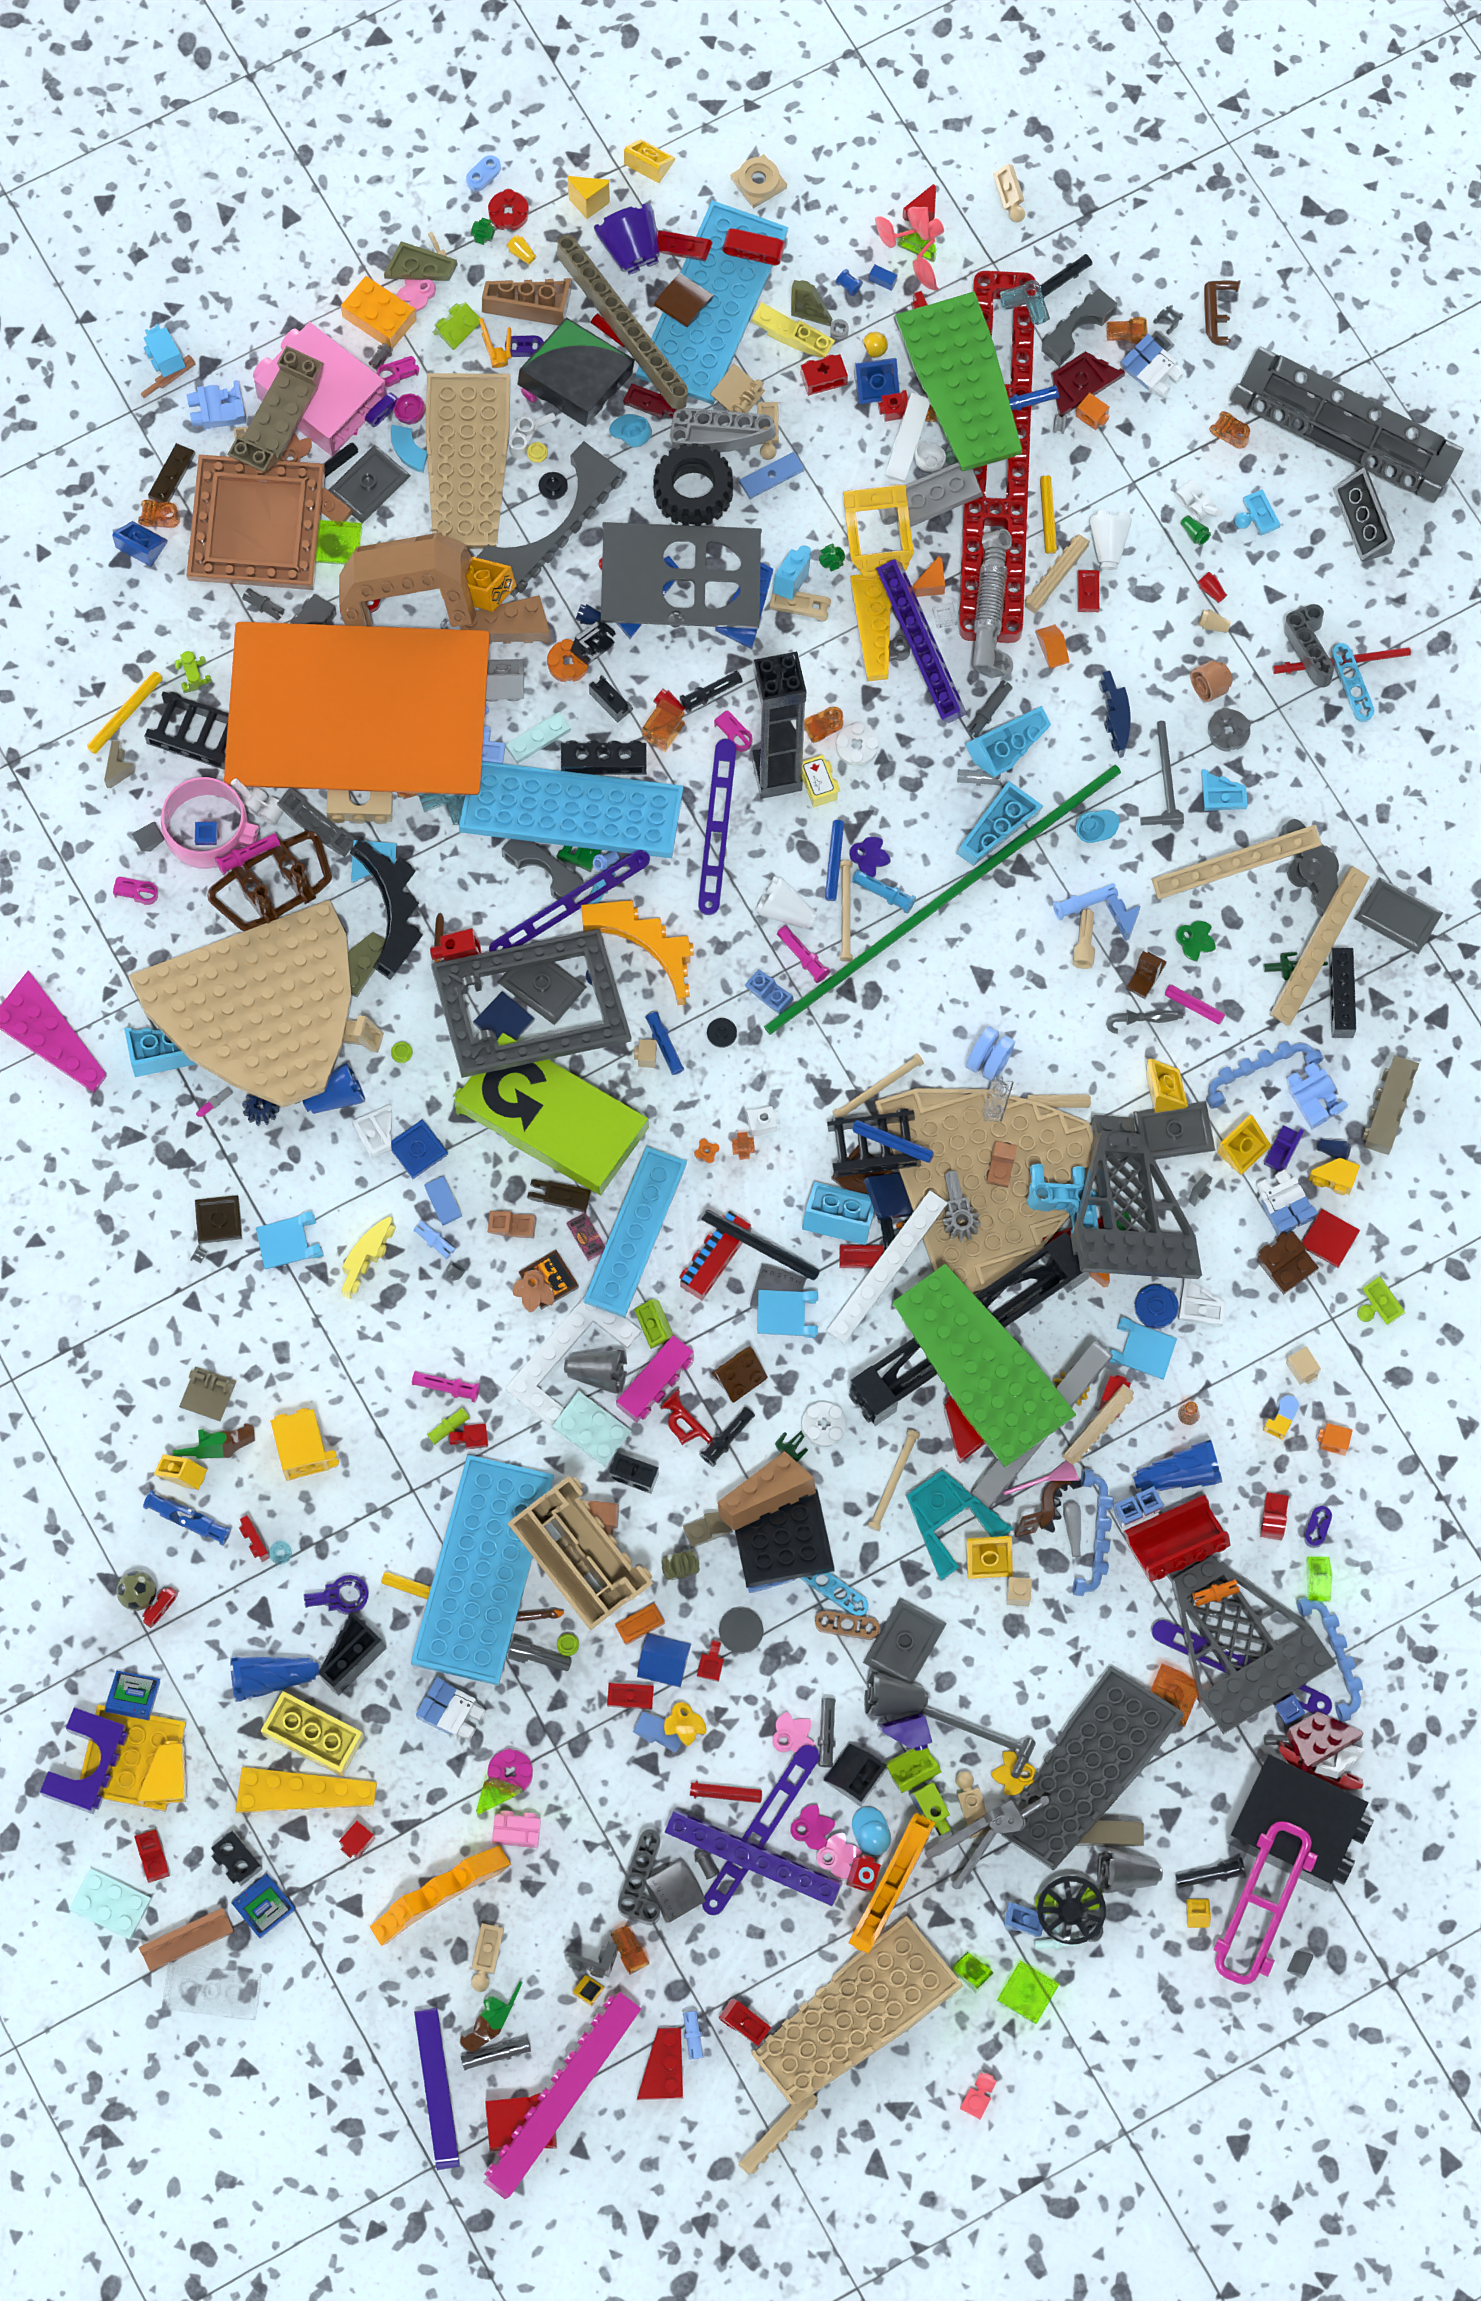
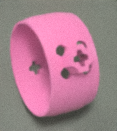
M193 778L179 784L166 798L161 812V829L169 850L180 861L195 868L218 867L215 861L216 857L221 858L231 853L233 849L240 850L243 846L257 842L259 826L248 823L246 809L240 796L229 785L214 778ZM202 795H214L230 801L240 811L241 821L237 832L225 845L211 851H192L177 844L168 834L169 823L174 812L187 800Z

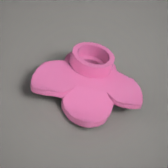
M405 279L406 286L402 287L396 296L405 302H409V305L414 307L417 312L424 308L428 299L435 295L436 286L429 279Z
M788 1712L782 1714L776 1721L777 1732L772 1740L774 1748L779 1752L791 1750L797 1753L804 1745L815 1746V1743L807 1737L811 1728V1720L796 1719L793 1721ZM781 1738H786L788 1740V1743L786 1745L780 1744L779 1740Z
M838 1833L831 1836L827 1841L826 1847L818 1851L816 1860L821 1868L830 1869L835 1877L847 1879L851 1870L850 1864L861 1855L862 1851L852 1844H846L845 1834ZM827 1853L832 1855V1859L829 1862H825L823 1859Z

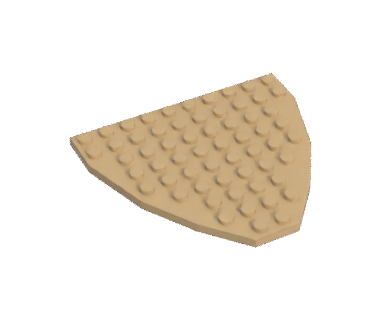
M330 900L129 975V980L145 1015L191 1061L232 1086L281 1107H287L325 1092L342 1048L351 1003L346 933Z
M916 1088L875 1101L879 1115L896 1113L897 1110L907 1108L909 1111L914 1110L915 1121H909L911 1142L934 1152L930 1163L921 1160V1166L898 1169L913 1213L929 1191H932L948 1203L950 1198L944 1175L949 1171H956L963 1198L968 1197L969 1206L973 1207L972 1214H979L977 1220L981 1222V1225L977 1228L978 1234H971L972 1239L970 1241L964 1236L963 1241L960 1242L959 1236L951 1239V1233H945L947 1226L943 1224V1220L947 1218L945 1216L948 1211L946 1206L922 1239L933 1271L946 1264L973 1294L979 1293L1043 1249L1052 1236L1070 1218L1071 1215L1065 1210L1046 1212L1033 1210L1029 1207L1027 1197L1029 1195V1186L1032 1183L1030 1167L1034 1164H1042L1046 1183L1073 1184L1071 1170L1077 1166L1085 1168V1177L1087 1178L1094 1140L1089 1122L1040 1102L987 1089ZM900 1123L887 1124L888 1133L902 1138ZM996 1141L1017 1146L1008 1188L987 1183ZM891 1148L893 1155L902 1154V1152ZM962 1219L956 1222L959 1226H966L968 1224Z

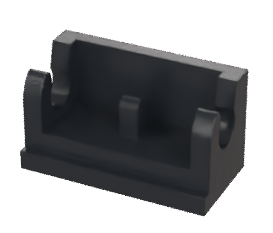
M600 619L575 637L570 651L588 665L614 646L615 642L607 635V632L612 637L616 633L609 625L601 622Z
M601 675L597 684L594 682L589 684V694L618 723L633 711V707Z

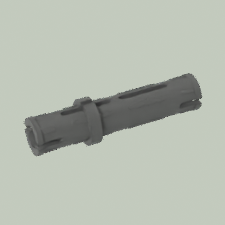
M1004 680L1000 682L983 708L976 712L975 719L967 727L966 730L970 735L978 737L985 725L992 721L991 717L1013 689L1011 684L1006 683Z
M822 1698L820 1740H818V1746L820 1747L818 1766L830 1768L833 1767V1748L836 1746V1741H834L836 1699Z
M528 2037L510 2043L505 2041L502 2042L503 2045L465 2056L462 2055L461 2061L464 2071L505 2058L510 2060L512 2056L531 2052Z

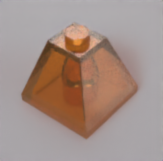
M1161 1664L1150 1691L1183 1712L1184 1716L1178 1725L1185 1727L1197 1698L1195 1682L1185 1673Z

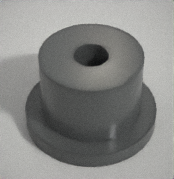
M198 1245L190 1260H195L201 1264L207 1252Z

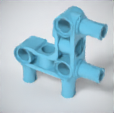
M1042 1164L1032 1165L1030 1167L1032 1183L1029 1186V1195L1027 1197L1029 1207L1033 1210L1046 1212L1065 1210L1071 1215L1072 1234L1081 1203L1079 1197L1082 1198L1086 1182L1085 1168L1082 1166L1072 1168L1073 1184H1056L1045 1182ZM1091 1190L1090 1197L1100 1198L1099 1193ZM1087 1206L1083 1227L1098 1229L1096 1207L1101 1206Z

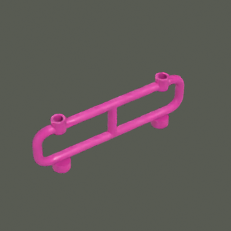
M1284 1821L1276 1822L1271 1825L1266 1835L1261 1834L1257 1843L1260 1851L1224 1939L1218 1938L1213 1951L1218 1952L1215 1960L1217 1971L1224 1978L1242 1985L1250 1984L1256 1980L1259 1973L1266 1977L1269 1976L1275 1960L1267 1957V1954L1302 1869L1312 1872L1318 1855L1310 1852L1312 1843L1309 1834L1296 1825ZM1283 1830L1301 1838L1302 1847L1279 1903L1276 1904L1252 1892L1273 1845L1275 1836L1279 1831ZM1248 1902L1273 1912L1274 1915L1251 1971L1243 1976L1227 1969L1224 1961Z

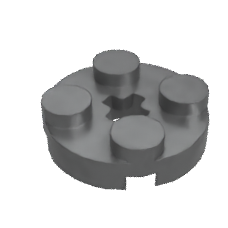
M1223 708L1220 712L1213 715L1209 722L1208 735L1210 741L1217 749L1225 752L1241 749L1249 740L1251 723L1241 712ZM1231 726L1235 733L1233 734L1230 732L1229 734H1226L1225 727Z

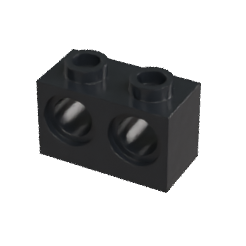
M618 1452L609 1471V1478L611 1480L652 1494L659 1475V1467Z
M233 1831L211 1847L214 1852L211 1857L219 1867L222 1864L226 1867L228 1872L225 1874L233 1884L238 1882L242 1886L262 1870L261 1865ZM232 1846L234 1848L233 1854L228 1857L223 1856V1848ZM239 1864H247L248 1869L244 1874L236 1872Z

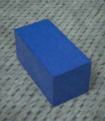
M874 264L869 273V281L890 291L894 288L898 278L897 274Z

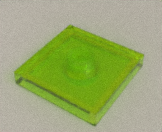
M320 520L316 562L345 565L356 547L361 546L362 523Z
M1019 1961L999 1995L997 2002L1032 2023L1037 2024L1060 1984L1024 1962Z

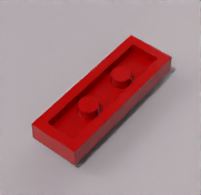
M659 230L657 234L659 253L706 261L713 243L706 238Z

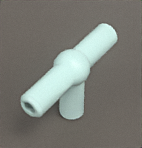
M1058 1925L1052 1932L1060 1937L1061 1926ZM1077 1936V1937H1070V1939H1078V1938H1080L1079 1936ZM1054 1939L1034 1941L1035 1949H1061L1062 1947L1080 1945L1062 1944Z

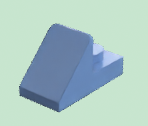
M1116 894L1108 897L1106 905L1123 938L1127 941L1130 939L1141 906L1126 911L1123 900H1119Z
M1012 1902L1008 1903L1004 1922L1005 1929L1041 1937L1043 1928L1039 1922L1037 1911Z

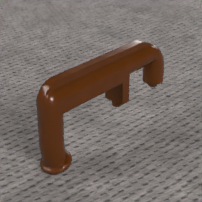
M1241 280L1208 281L1204 286L1206 334L1215 345L1228 346V343H1231V339H1228V336L1218 337L1217 323H1227L1230 320V316L1217 315L1216 290H1236L1238 292Z

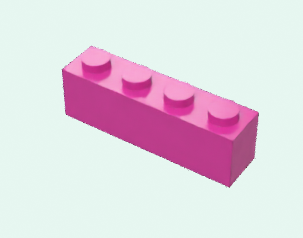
M673 1335L616 1401L617 1407L636 1423L640 1419L645 1420L652 1411L650 1409L655 1402L658 1404L666 1395L664 1391L669 1385L673 1387L680 1379L679 1374L682 1370H688L694 1362V1351Z

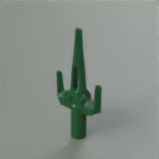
M1297 952L1281 953L1280 963L1263 964L1264 972L1281 971L1282 978L1288 980L1290 972L1295 968L1293 965H1297L1298 961H1289L1287 957L1295 956ZM1325 961L1322 966L1328 965V962Z
M801 1430L792 1440L784 1444L782 1442L787 1435L784 1432L776 1441L775 1446L781 1452L780 1454L785 1451L798 1462L808 1451L805 1448L798 1455L795 1452L805 1436ZM800 1435H802L801 1438L798 1440V1442H797L795 1445H793L792 1443H793Z

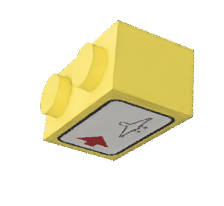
M824 755L805 760L802 765V780L813 808L837 800L838 792L840 791L838 781L836 779L833 780L831 773H833L829 760H825Z

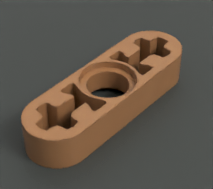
M821 1611L815 1618L816 1629L827 1634L873 1640L878 1636L880 1630L879 1623L875 1619ZM828 1617L829 1622H835V1618H839L837 1630L833 1629L834 1624H827L826 1627H822V1623L819 1620ZM851 1620L854 1627L851 1631H844L841 1628V1622ZM857 1621L861 1622L860 1627H867L868 1624H872V1628L876 1629V1631L866 1634L867 1631L865 1629H860L859 1633H855Z

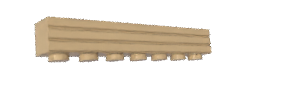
M1080 534L1077 537H1073L1070 542L1071 545L1069 547L1066 546L1063 550L1064 554L1058 556L1055 561L1056 564L1048 569V574L1041 578V583L1036 585L1032 590L1033 593L1026 597L1025 607L1034 614L1037 613L1089 547L1090 541Z
M1123 1384L1064 1451L1062 1457L1072 1465L1076 1462L1079 1463L1083 1458V1453H1087L1091 1449L1090 1445L1099 1440V1435L1107 1431V1426L1110 1423H1114L1117 1419L1116 1415L1118 1413L1121 1414L1125 1410L1124 1406L1126 1404L1129 1405L1133 1401L1134 1392Z
M812 2094L795 2107L791 2106L738 2166L748 2175L751 2173L754 2175L759 2169L757 2166L760 2163L764 2164L769 2158L767 2155L777 2150L779 2147L777 2144L787 2139V2133L790 2130L793 2132L797 2128V2122L800 2119L803 2121L808 2115V2110H813L818 2105V2098Z

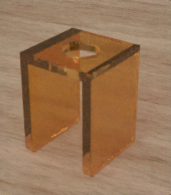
M661 700L642 728V739L666 752L685 725V722L682 720L685 713L670 703Z

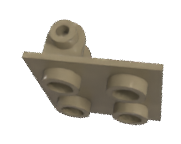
M195 1366L194 1370L190 1371V1381L179 1407L221 1422L237 1381Z

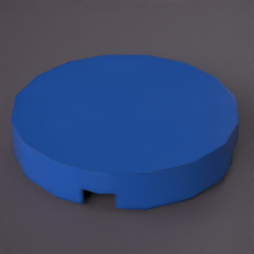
M1150 1285L1142 1289L1136 1297L1134 1305L1135 1315L1146 1327L1153 1329L1164 1328L1170 1325L1177 1316L1179 1309L1178 1299L1170 1289L1161 1285Z

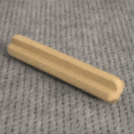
M1027 1095L1026 1098L1052 1108H1089L1091 1105L1090 1095Z

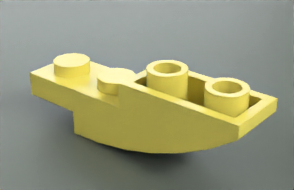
M763 302L760 303L750 321L768 331L767 335L773 339L816 357H826L835 342L834 339L801 320L796 322Z
M388 1216L373 1226L361 1237L347 1256L342 1266L343 1273L348 1275L341 1289L344 1297L351 1299L353 1293H358L361 1286L359 1280L362 1274L367 1273L370 1266L368 1260L377 1263L379 1257L383 1258L387 1249L385 1243L388 1238H392L396 1226H393V1218Z

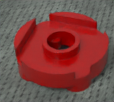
M509 188L494 195L488 204L489 219L500 230H517L528 220V202L520 193ZM511 207L513 213L507 212L505 214V208Z

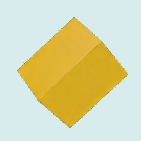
M642 139L626 146L624 149V165L657 183L661 182L676 159Z
M568 176L569 200L586 219L610 203L609 180Z
M1151 1058L1147 1060L1146 1077L1154 1113L1188 1107L1180 1069Z
M1249 1115L1220 1143L1217 1153L1234 1170L1242 1175L1272 1145L1253 1115Z
M1012 1536L969 1538L966 1540L968 1579L1013 1576Z

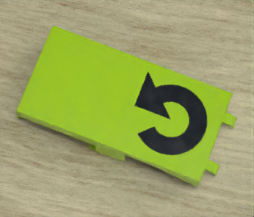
M504 1033L497 1040L499 1046L518 1042ZM550 1060L473 1075L463 1088H458L453 1094V1097H456L454 1103L457 1115L464 1114L501 1135L510 1145L600 1196L649 1129L647 1117Z

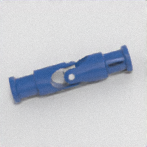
M153 1490L148 1493L143 1504L144 1509L150 1508L160 1513L161 1517L188 1528L190 1531L205 1538L210 1537L218 1541L222 1546L227 1542L232 1530L230 1527L225 1528L215 1523L214 1519L197 1513L170 1498L165 1499L156 1495ZM177 1511L183 1512V1515L180 1517Z

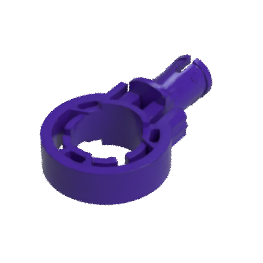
M346 1575L338 1578L333 1584H326L324 1592L303 1594L304 1606L308 1608L325 1605L328 1606V1611L337 1610L345 1615H349L352 1611L356 1614L365 1607L369 1593L362 1579L353 1575ZM345 1581L355 1582L354 1588L359 1592V1599L356 1604L358 1605L361 1599L364 1600L357 1608H354L356 1606L355 1603L345 1604L339 1597L341 1588L352 1585V1582Z

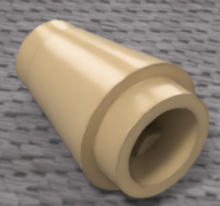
M1210 609L1202 611L1198 626H1201L1202 629L1225 633L1228 632L1231 621Z

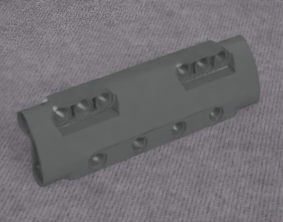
M1262 346L1257 349L1241 383L1237 384L1230 398V401L1362 468L1366 467L1368 471L1432 503L1436 502L1464 451V448L1445 439L1444 436ZM1300 372L1307 374V380L1303 384L1297 380V375ZM1338 390L1344 393V399L1341 402H1337L1334 399V394ZM1260 400H1264L1267 403V409L1263 412H1260L1257 408V403ZM1279 409L1284 410L1286 414L1285 419L1282 421H1278L1275 416ZM1374 409L1381 411V418L1378 421H1374L1371 418V412ZM1298 418L1304 422L1303 429L1299 431L1294 427V422ZM1412 427L1416 428L1419 432L1418 437L1414 440L1408 436V431ZM1371 456L1378 458L1379 463L1375 468H1371L1368 465V459ZM1390 465L1395 466L1397 469V474L1394 477L1387 475V468ZM1408 475H1413L1416 479V483L1412 487L1407 486L1405 483Z

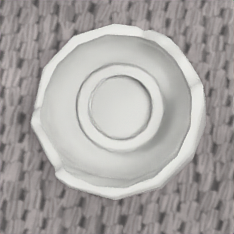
M924 440L916 445L914 459L916 465L921 470L937 472L944 467L946 454L944 449L938 446L936 442L927 444Z

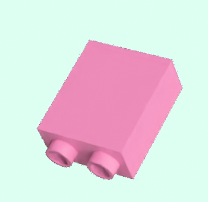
M309 322L301 331L292 329L287 333L280 346L282 351L273 360L266 357L259 362L253 372L257 397L263 401L280 370L277 362L286 346L323 362L324 365L318 390L296 429L306 437L311 438L315 444L333 456L353 436L354 432L366 422L364 419L368 411L387 394L385 380Z

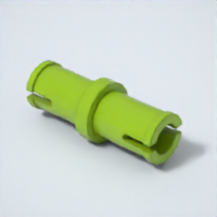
M461 1407L460 1410L448 1419L444 1418L441 1420L442 1423L426 1435L436 1445L449 1433L455 1432L454 1430L469 1420L470 1417Z

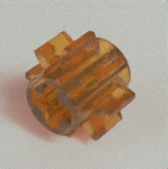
M747 1132L737 1133V1138L732 1139L733 1155H739V1160L750 1159V1153H755L754 1137H748Z

